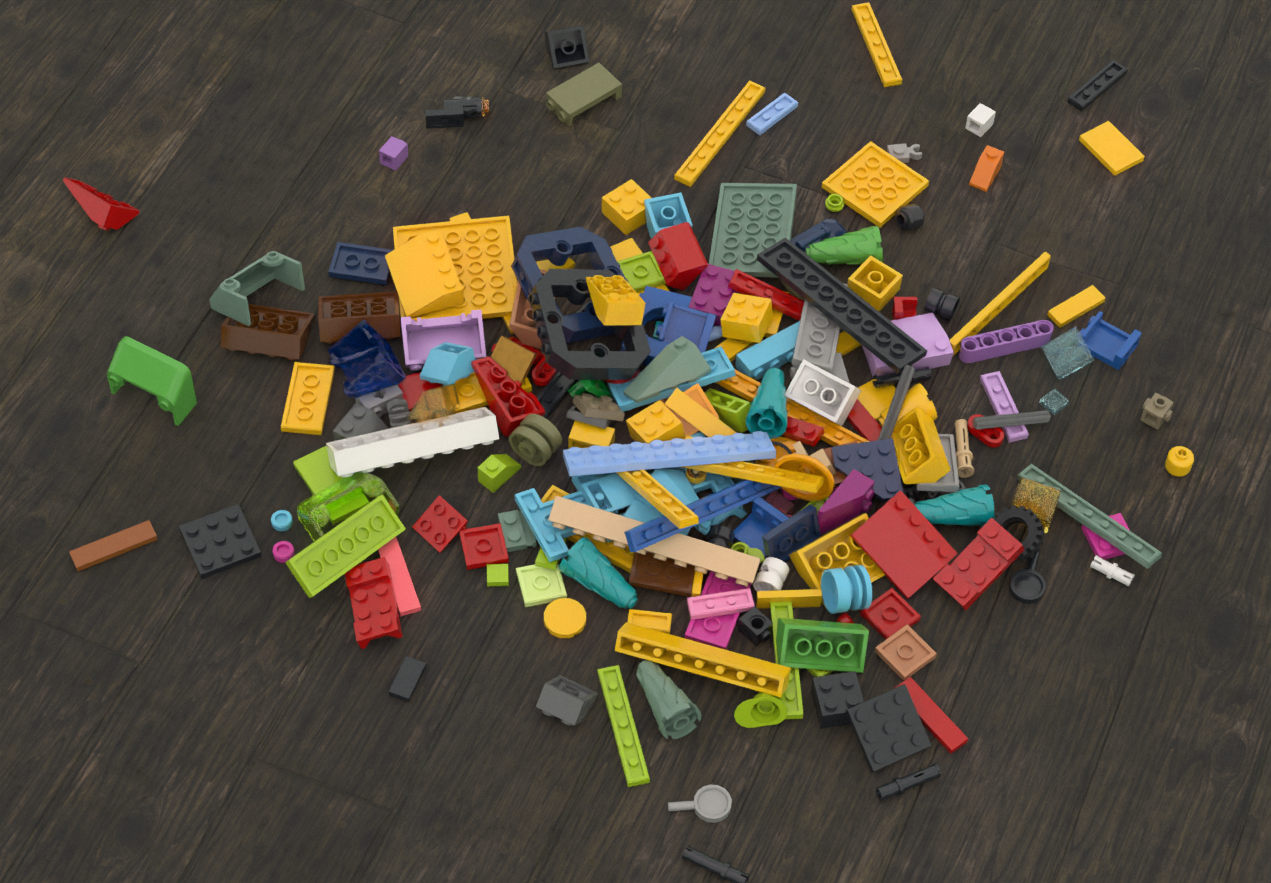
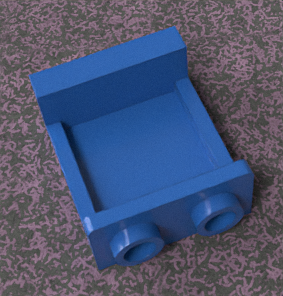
M671 301L669 305L665 304L662 312L665 320L663 324L658 325L656 335L659 336L658 340L671 343L683 336L693 342L701 353L705 352L716 315L685 307Z
M1099 311L1096 316L1090 318L1087 324L1088 327L1086 329L1082 328L1079 332L1077 348L1119 370L1138 346L1142 333L1135 329L1131 335L1102 320L1103 312Z

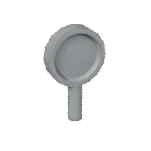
M710 784L703 786L697 791L694 801L668 802V811L695 810L696 815L700 819L716 823L728 817L731 811L732 799L725 788Z

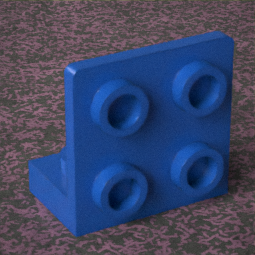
M758 496L753 501L752 513L733 531L735 534L734 539L747 544L750 548H758L766 557L762 536L789 519V517Z

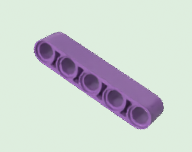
M1040 320L966 337L961 342L959 358L965 363H973L1046 346L1051 340L1053 324L1047 320Z

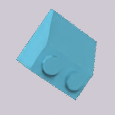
M682 193L644 200L647 229L651 239L661 229L688 222L692 228L693 225Z

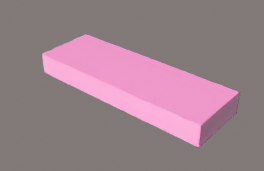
M750 588L687 598L691 620L745 612L755 606Z

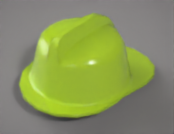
M760 692L753 699L739 704L735 710L734 717L739 725L746 728H755L781 723L787 717L788 710L779 697Z

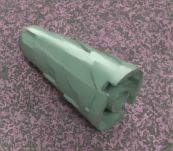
M647 660L642 661L637 667L636 676L659 725L658 729L667 739L668 735L673 740L687 735L697 727L694 723L695 720L698 719L699 722L701 720L699 708L676 686L670 677L666 676L658 664L655 665L652 661Z

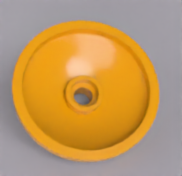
M804 454L785 455L779 458L774 466L775 468L823 477V485L817 493L782 487L783 490L794 497L807 501H819L830 496L833 491L834 478L831 472L822 462Z

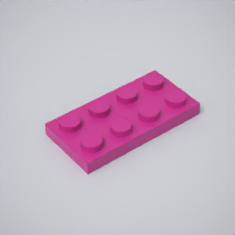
M710 571L701 596L751 588L752 584L749 583L747 587L735 583L736 579L728 577L727 580L715 577V572ZM741 612L690 620L685 633V639L726 650Z

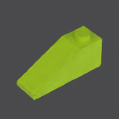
M711 388L704 392L720 417L718 418L731 429L741 433L748 430L746 417L751 406L750 402Z

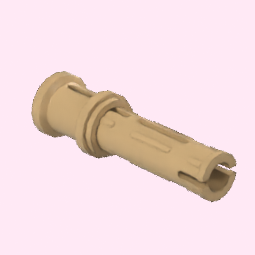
M959 419L954 423L957 444V470L959 477L966 478L974 474V468L971 463L973 454L969 450L968 422L964 419Z

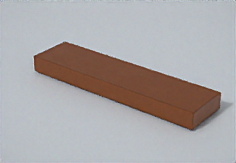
M148 520L69 551L78 572L156 541L158 538Z

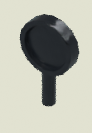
M1037 551L1033 553L1035 556L1030 558L1028 569L1017 571L1010 579L1009 591L1021 603L1032 604L1042 599L1046 590V582L1043 576L1036 572L1040 552Z

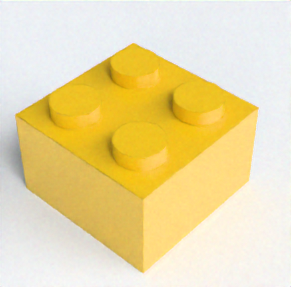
M631 179L602 197V213L627 235L647 223L644 200L651 197Z
M870 256L849 277L847 284L848 288L877 311H880L900 290L903 275Z
M733 293L721 317L723 337L761 343L773 318L771 299Z
M661 400L626 420L630 436L635 442L648 444L653 440L670 441L675 438L685 439L686 437L682 422Z

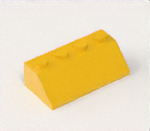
M918 406L915 407L895 424L891 435L898 467L905 484L934 483L945 476L951 469L933 419Z

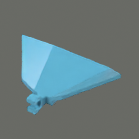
M659 468L655 469L651 476L684 505L699 500L683 471ZM637 493L635 500L624 514V517L646 523L663 514L642 495ZM707 520L694 527L700 533L707 535L711 522ZM691 528L684 530L679 534L687 536Z

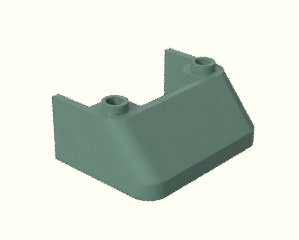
M271 251L235 275L224 280L210 297V306L213 310L249 326L251 325L246 296L273 279H277L301 291L305 290L302 264L276 251Z

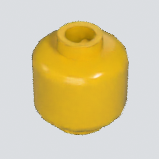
M1173 447L1168 452L1165 467L1174 476H1185L1191 471L1194 455L1186 447Z

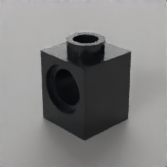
M754 606L739 619L738 630L757 646L761 642H766L771 637L773 622Z

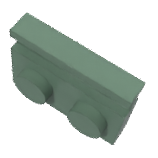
M514 510L498 513V520L501 523L507 552L527 549L529 546L536 547L535 535L521 511Z

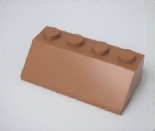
M540 269L542 275L544 276L547 271ZM517 282L509 327L522 344L541 349L542 344L537 336L536 321L533 320V310L519 282Z

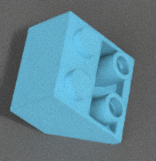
M448 342L432 348L421 371L420 378L430 383H441L444 386H451L455 384V381L469 377L474 372L471 362L475 360L473 348Z

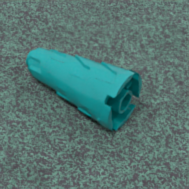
M770 368L765 373L746 417V426L751 433L756 431L767 432L770 439L778 438L785 433L788 424L787 396H785L786 387L784 386L785 375L778 368Z
M978 485V487L963 489L914 504L931 524L981 525L983 527L991 518L994 519L992 494H986V490H990L988 485Z
M583 537L575 543L567 552L569 555L567 560L563 558L559 570L587 589L593 590L603 598L613 602L618 607L632 609L638 601L636 598L637 594L635 593L636 590L625 581L623 576L593 545L591 540Z

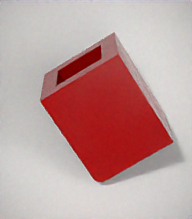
M894 297L892 305L893 320L917 316V297Z

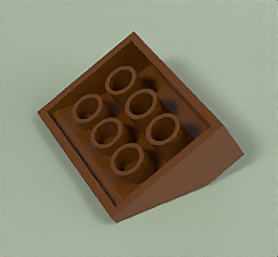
M397 291L319 296L318 322L320 342L331 344L336 341L354 342L360 339L373 341L377 338L395 339L396 337H401Z
M248 304L251 325L247 326L230 317H227L221 325V348H227L230 351H247L249 354L261 353L269 357L281 356L289 360L300 359L305 350L315 313Z

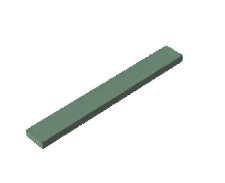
M1030 464L1018 474L1017 479L1145 568L1148 569L1161 558L1162 552L1033 464Z

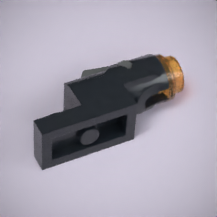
M456 96L453 99L443 100L444 109L425 110L426 129L464 127L463 118H476L489 114V99H484L481 96Z

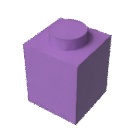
M393 136L379 150L380 163L395 171L408 157V144Z

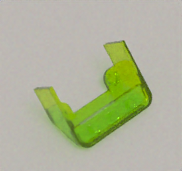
M358 471L353 473L352 476L346 477L300 502L297 507V516L313 541H316L324 535L320 528L328 524L330 520L329 512L363 493L370 497H378L383 494L397 517L400 505L381 478L368 472L362 473Z

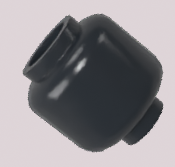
M916 204L900 207L895 216L896 224L905 231L917 229L923 225L924 212Z

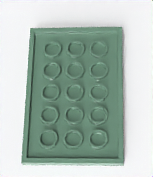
M721 183L709 264L733 271L738 269L752 277L778 278L757 261V254L783 238H787L791 242L797 184Z

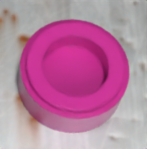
M280 541L273 547V556L276 561L285 563L295 554L293 545L288 541Z

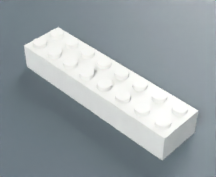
M486 407L328 442L326 446L330 467L338 476L350 477L354 472L358 471L367 473L380 466L382 468L392 467L397 462L410 463L419 457L423 459L432 458L436 453L449 454L458 448L471 449L475 444H492L494 440L499 439L496 416Z

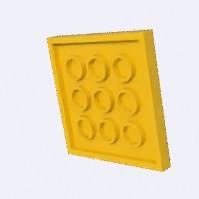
M870 141L824 180L821 188L830 194L840 195L846 205L881 228L897 214L900 207L906 206L928 187L929 180Z

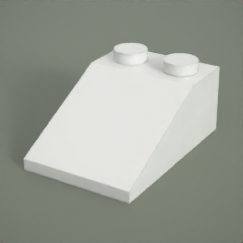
M803 359L785 396L842 426L861 390Z

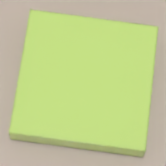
M535 564L516 568L525 607L567 598L559 564L556 570L538 567Z

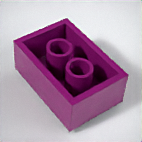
M708 264L709 266L700 276L689 308L716 315L713 327L721 326V317L733 293L740 294V292L728 287L735 271Z

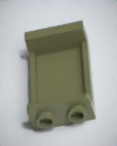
M597 63L546 93V106L558 116L561 122L571 126L573 117L607 97L612 96L615 100L622 97V83L600 63Z

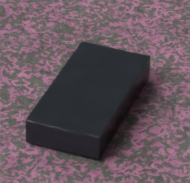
M406 656L389 690V696L410 702L426 669V663Z

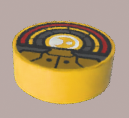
M686 469V477L689 482L699 484L705 481L707 472Z

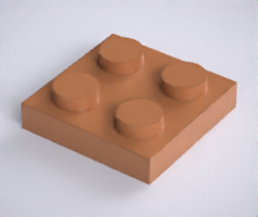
M908 624L875 647V653L903 681L935 659L937 654Z

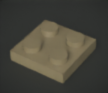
M583 393L582 396L574 395L573 403L585 417L623 421L625 413L611 397L601 396V398H597Z

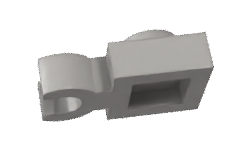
M906 143L887 145V153L902 163H908L910 158L919 160L922 157V152H918L920 149L919 144H914L911 147H907Z

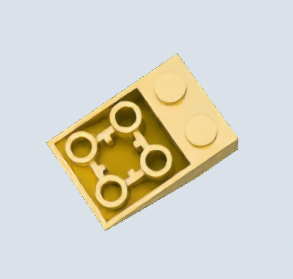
M601 275L586 277L596 316L603 325L642 324L646 303L624 277L619 275H613L612 277Z

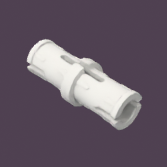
M1097 555L1090 566L1106 574L1107 578H1113L1128 587L1134 578V574L1119 568L1118 564H1111Z

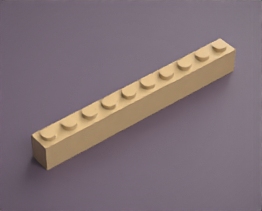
M559 496L555 497L548 519L550 522H553L552 526L564 530L566 526L573 529L572 533L585 536V533L592 534L593 539L605 542L608 539L614 541V546L624 549L626 545L628 546L624 532L644 523ZM679 533L636 552L646 555V551L653 553V558L666 561L667 558L675 560V565L685 568L689 564L695 566V571L707 574V571H712L716 573L715 577L727 580L728 577L736 579L735 583L747 587L749 583H754L761 560L748 554Z

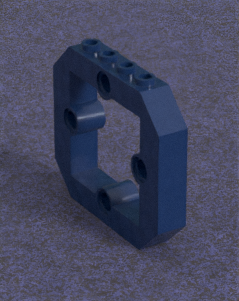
M582 227L527 235L511 265L527 300L535 284L543 277L536 263L538 261L549 260L553 265L562 266L566 263L569 256L586 253L594 270H610L614 274L624 277L628 282L606 239ZM555 301L557 311L562 315V313H561V311H560V309H559V307H558V305H557V303H556V301ZM593 302L588 303L581 313L562 315L563 322L561 326L567 343L614 334L613 325H603L596 316Z

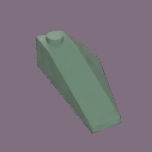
M681 336L668 344L623 392L624 395L638 403L659 395L660 391L671 387L674 390L678 388V384L686 381L693 383L711 372V367L697 346Z

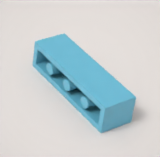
M800 321L761 341V343H757L736 355L735 367L746 376L758 380L770 368L779 369L785 363L792 362Z

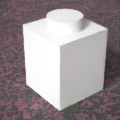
M980 103L968 115L965 129L982 137L993 125L996 112Z

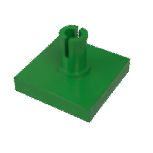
M579 380L568 389L573 398L574 395H581L584 391H588L600 398L601 396L612 397L602 380Z

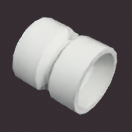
M768 557L764 559L760 572L754 581V589L756 591L781 590L789 572L788 565L777 558Z

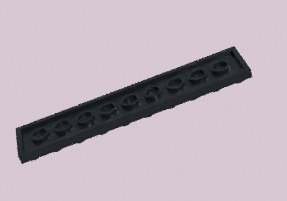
M783 238L757 254L758 262L897 374L903 371L905 365L911 366L926 356L927 350L787 238Z

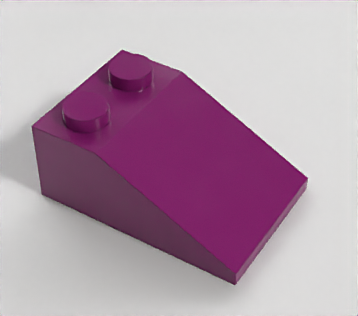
M853 469L818 510L820 535L843 525L864 512L868 513L873 505L871 499L875 493L873 490L875 481Z

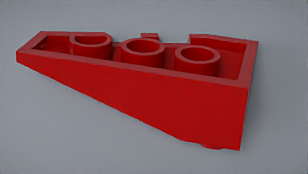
M65 177L63 179L65 185L90 219L96 222L98 227L103 230L109 231L110 228L118 230L140 212L123 201L113 200V196L98 192L96 188L86 183Z
M490 356L471 362L489 408L496 416L497 425L505 437L510 436L528 414L540 416L545 414L546 411L536 396L531 392L527 393L521 387L522 384L519 381H513L506 375L507 371Z

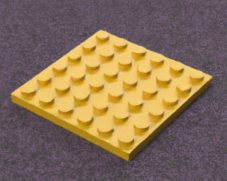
M509 216L393 227L395 249L422 233L440 229L463 289V304L412 317L411 319L417 321V318L420 317L421 319L461 316V313H465V317H467V314H471V310H481L482 319L511 316L517 278L511 267L514 261ZM400 302L401 317H406Z

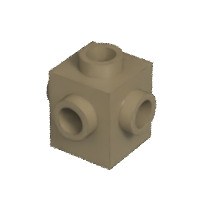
M1155 393L1151 399L1147 398L1142 408L1144 410L1140 420L1158 430L1164 421L1168 422L1172 417L1173 411L1171 409L1174 402L1165 396Z

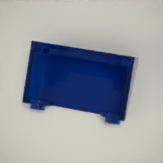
M365 319L328 349L331 363L336 368L340 366L344 371L347 380L343 382V391L350 398L352 396L359 398L399 385L406 379L390 344Z

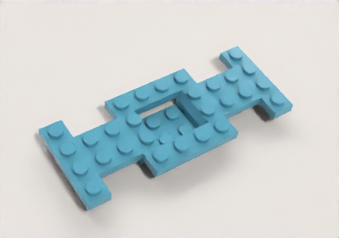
M702 432L690 435L692 437L699 436L705 438ZM670 467L666 469L680 470L686 475L687 468ZM648 469L645 471L648 474L652 475L655 469ZM614 472L572 476V482L578 492L563 496L562 498L618 514V510L629 507L633 503L638 492ZM707 472L704 482L699 484L690 482L695 493L709 488L715 493L734 485V482L730 476ZM534 488L515 494V501L548 561L552 562L569 556L567 554L569 549L563 539L575 535V533H572V528L566 526L564 530L552 526L553 522L548 520L554 500L542 503Z

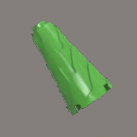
M871 226L859 231L842 234V236L827 238L818 243L810 244L809 248L805 249L806 254L815 262L827 263L828 265H861L870 256L883 263V250L880 244L882 241L878 226Z

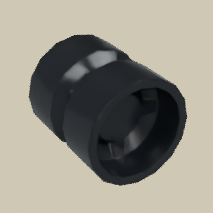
M933 287L927 298L924 311L933 314L939 312L940 317L951 321L957 310L960 297L951 293L945 295L943 290Z
M712 525L706 535V542L730 549L735 534L726 526Z

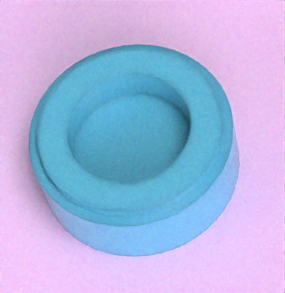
M286 510L276 511L271 517L272 527L280 532L289 530L293 524L292 515Z

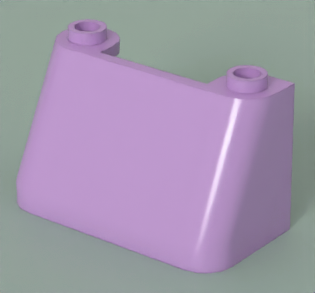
M471 310V314H467V317H465V313H461V316L421 319L420 317L417 318V321L411 319V316L401 317L405 365L411 371L422 370L430 350L444 342L472 347L475 360L486 357L481 310Z

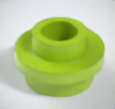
M838 194L829 195L825 201L826 208L832 212L841 211L844 208L843 198Z

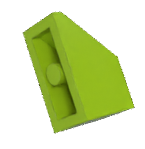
M507 454L491 455L477 467L478 482L494 493L521 469V465Z

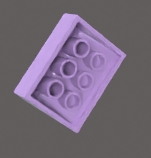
M933 313L891 321L927 350L925 357L911 365L915 369L925 367L931 369L950 365L954 352L947 334ZM862 345L872 376L895 373L893 369Z

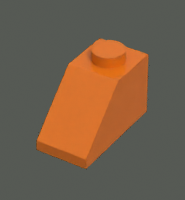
M987 145L978 160L969 185L987 192L1002 166L1004 152Z

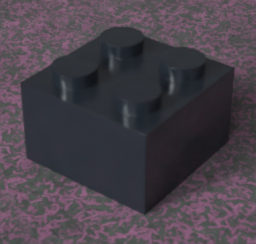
M856 671L814 677L812 680L811 694L820 729L850 724L845 710L864 702Z

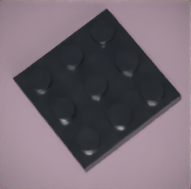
M239 504L179 526V530L201 579L262 557Z
M905 684L845 710L871 772L931 746Z

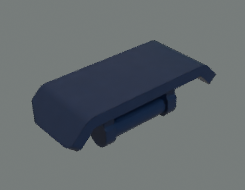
M825 219L792 238L791 242L806 254L805 249L809 248L810 244L818 243L827 238L842 236L847 231L835 219Z

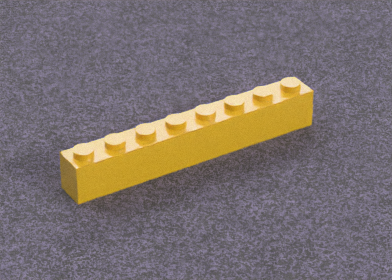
M627 622L619 629L617 634L615 651L777 697H781L788 687L790 667Z

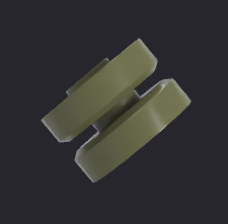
M528 414L520 423V426L510 434L509 443L521 459L534 466H543L550 459L551 454L561 446L562 437L549 420L537 414Z

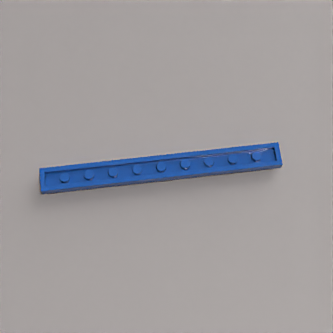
M745 479L685 506L698 516V524L753 501L758 496L762 497L782 487ZM662 515L624 533L630 552H637L698 524L679 529L667 517Z

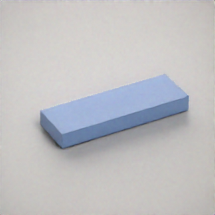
M783 93L747 120L746 126L758 135H761L796 109L798 102L788 94Z

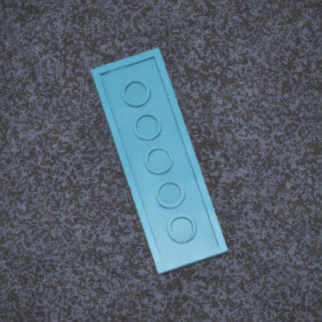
M722 347L701 353L711 367V372L693 383L686 381L678 384V389L684 392L697 383L702 387L736 376L735 369ZM634 379L622 384L608 383V388L616 404L623 412L669 398L674 392L670 387L660 391V394L636 403L624 395L623 392Z

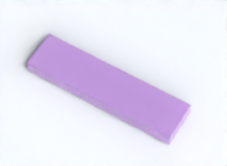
M1000 371L980 376V381L996 415L1019 413ZM1025 425L1002 427L1008 442L1028 438L1029 434Z

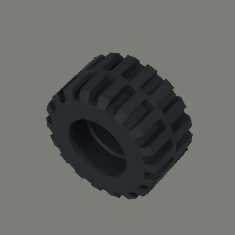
M1011 505L1010 509L1007 507L1002 508L1003 512L1000 513L998 511L995 514L996 518L994 520L1006 531L1011 525L1016 523H1022L1028 527V535L1021 542L1025 550L1013 562H1018V559H1021L1023 562L1029 556L1030 558L1034 557L1033 553L1041 550L1040 545H1043V536H1045L1043 525L1032 510H1027L1021 505L1019 508L1016 505Z

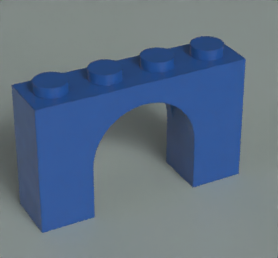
M646 286L644 293L639 295L646 303L642 319L643 326L654 319H665L662 316L665 304L669 305L670 301L689 307L692 297ZM646 334L651 352L643 365L648 366L670 343L655 340ZM622 342L621 351H626Z

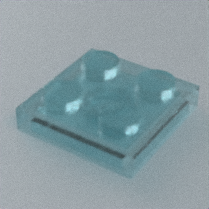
M1077 327L1041 346L1059 380L1094 361Z

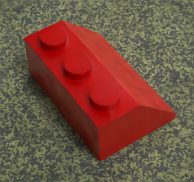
M688 222L661 229L648 242L668 286L684 291L709 266Z

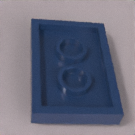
M337 242L328 271L329 277L387 285L390 270L385 255L393 250Z
M811 504L762 536L766 558L773 557L786 562L791 559L789 554L821 537L816 507Z

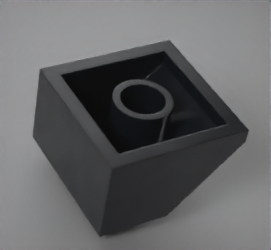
M583 25L544 32L546 47L553 68L590 62Z

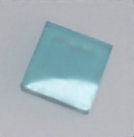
M1054 388L1040 399V403L1055 415L1068 405L1069 400Z

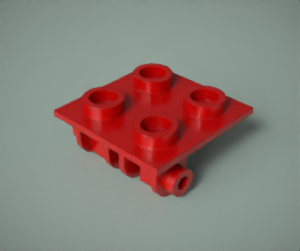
M439 495L412 528L441 553L452 539L459 534L460 530L467 529L466 523L468 521Z

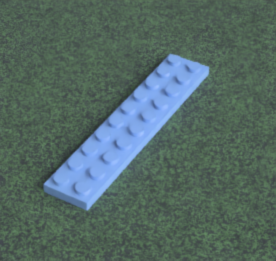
M756 431L751 434L735 433L728 436L714 435L705 438L696 436L692 439L675 438L670 441L653 440L648 444L632 442L631 444L593 445L589 448L572 447L563 450V458L569 476L772 459L776 458V450L767 432Z

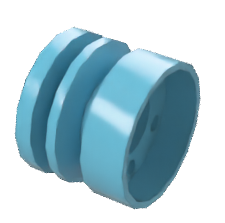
M863 565L848 566L844 570L842 568L827 569L822 573V598L828 612L834 614L847 612L849 609L854 611L869 608L872 601V585L869 574Z

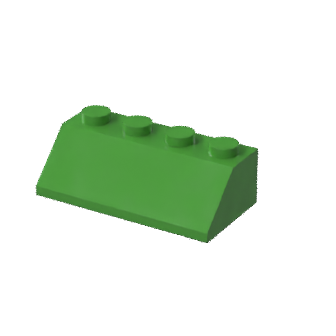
M779 618L776 635L778 664L792 668L856 671L863 673L869 630L862 624Z

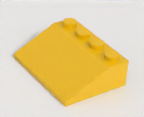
M440 229L422 233L385 255L406 317L411 316L412 318L464 303L463 289Z
M866 513L853 518L789 554L799 575L811 589L821 590L822 573L827 569L842 568L844 570L848 566L863 565L869 574L871 583L885 575L850 536L869 519Z

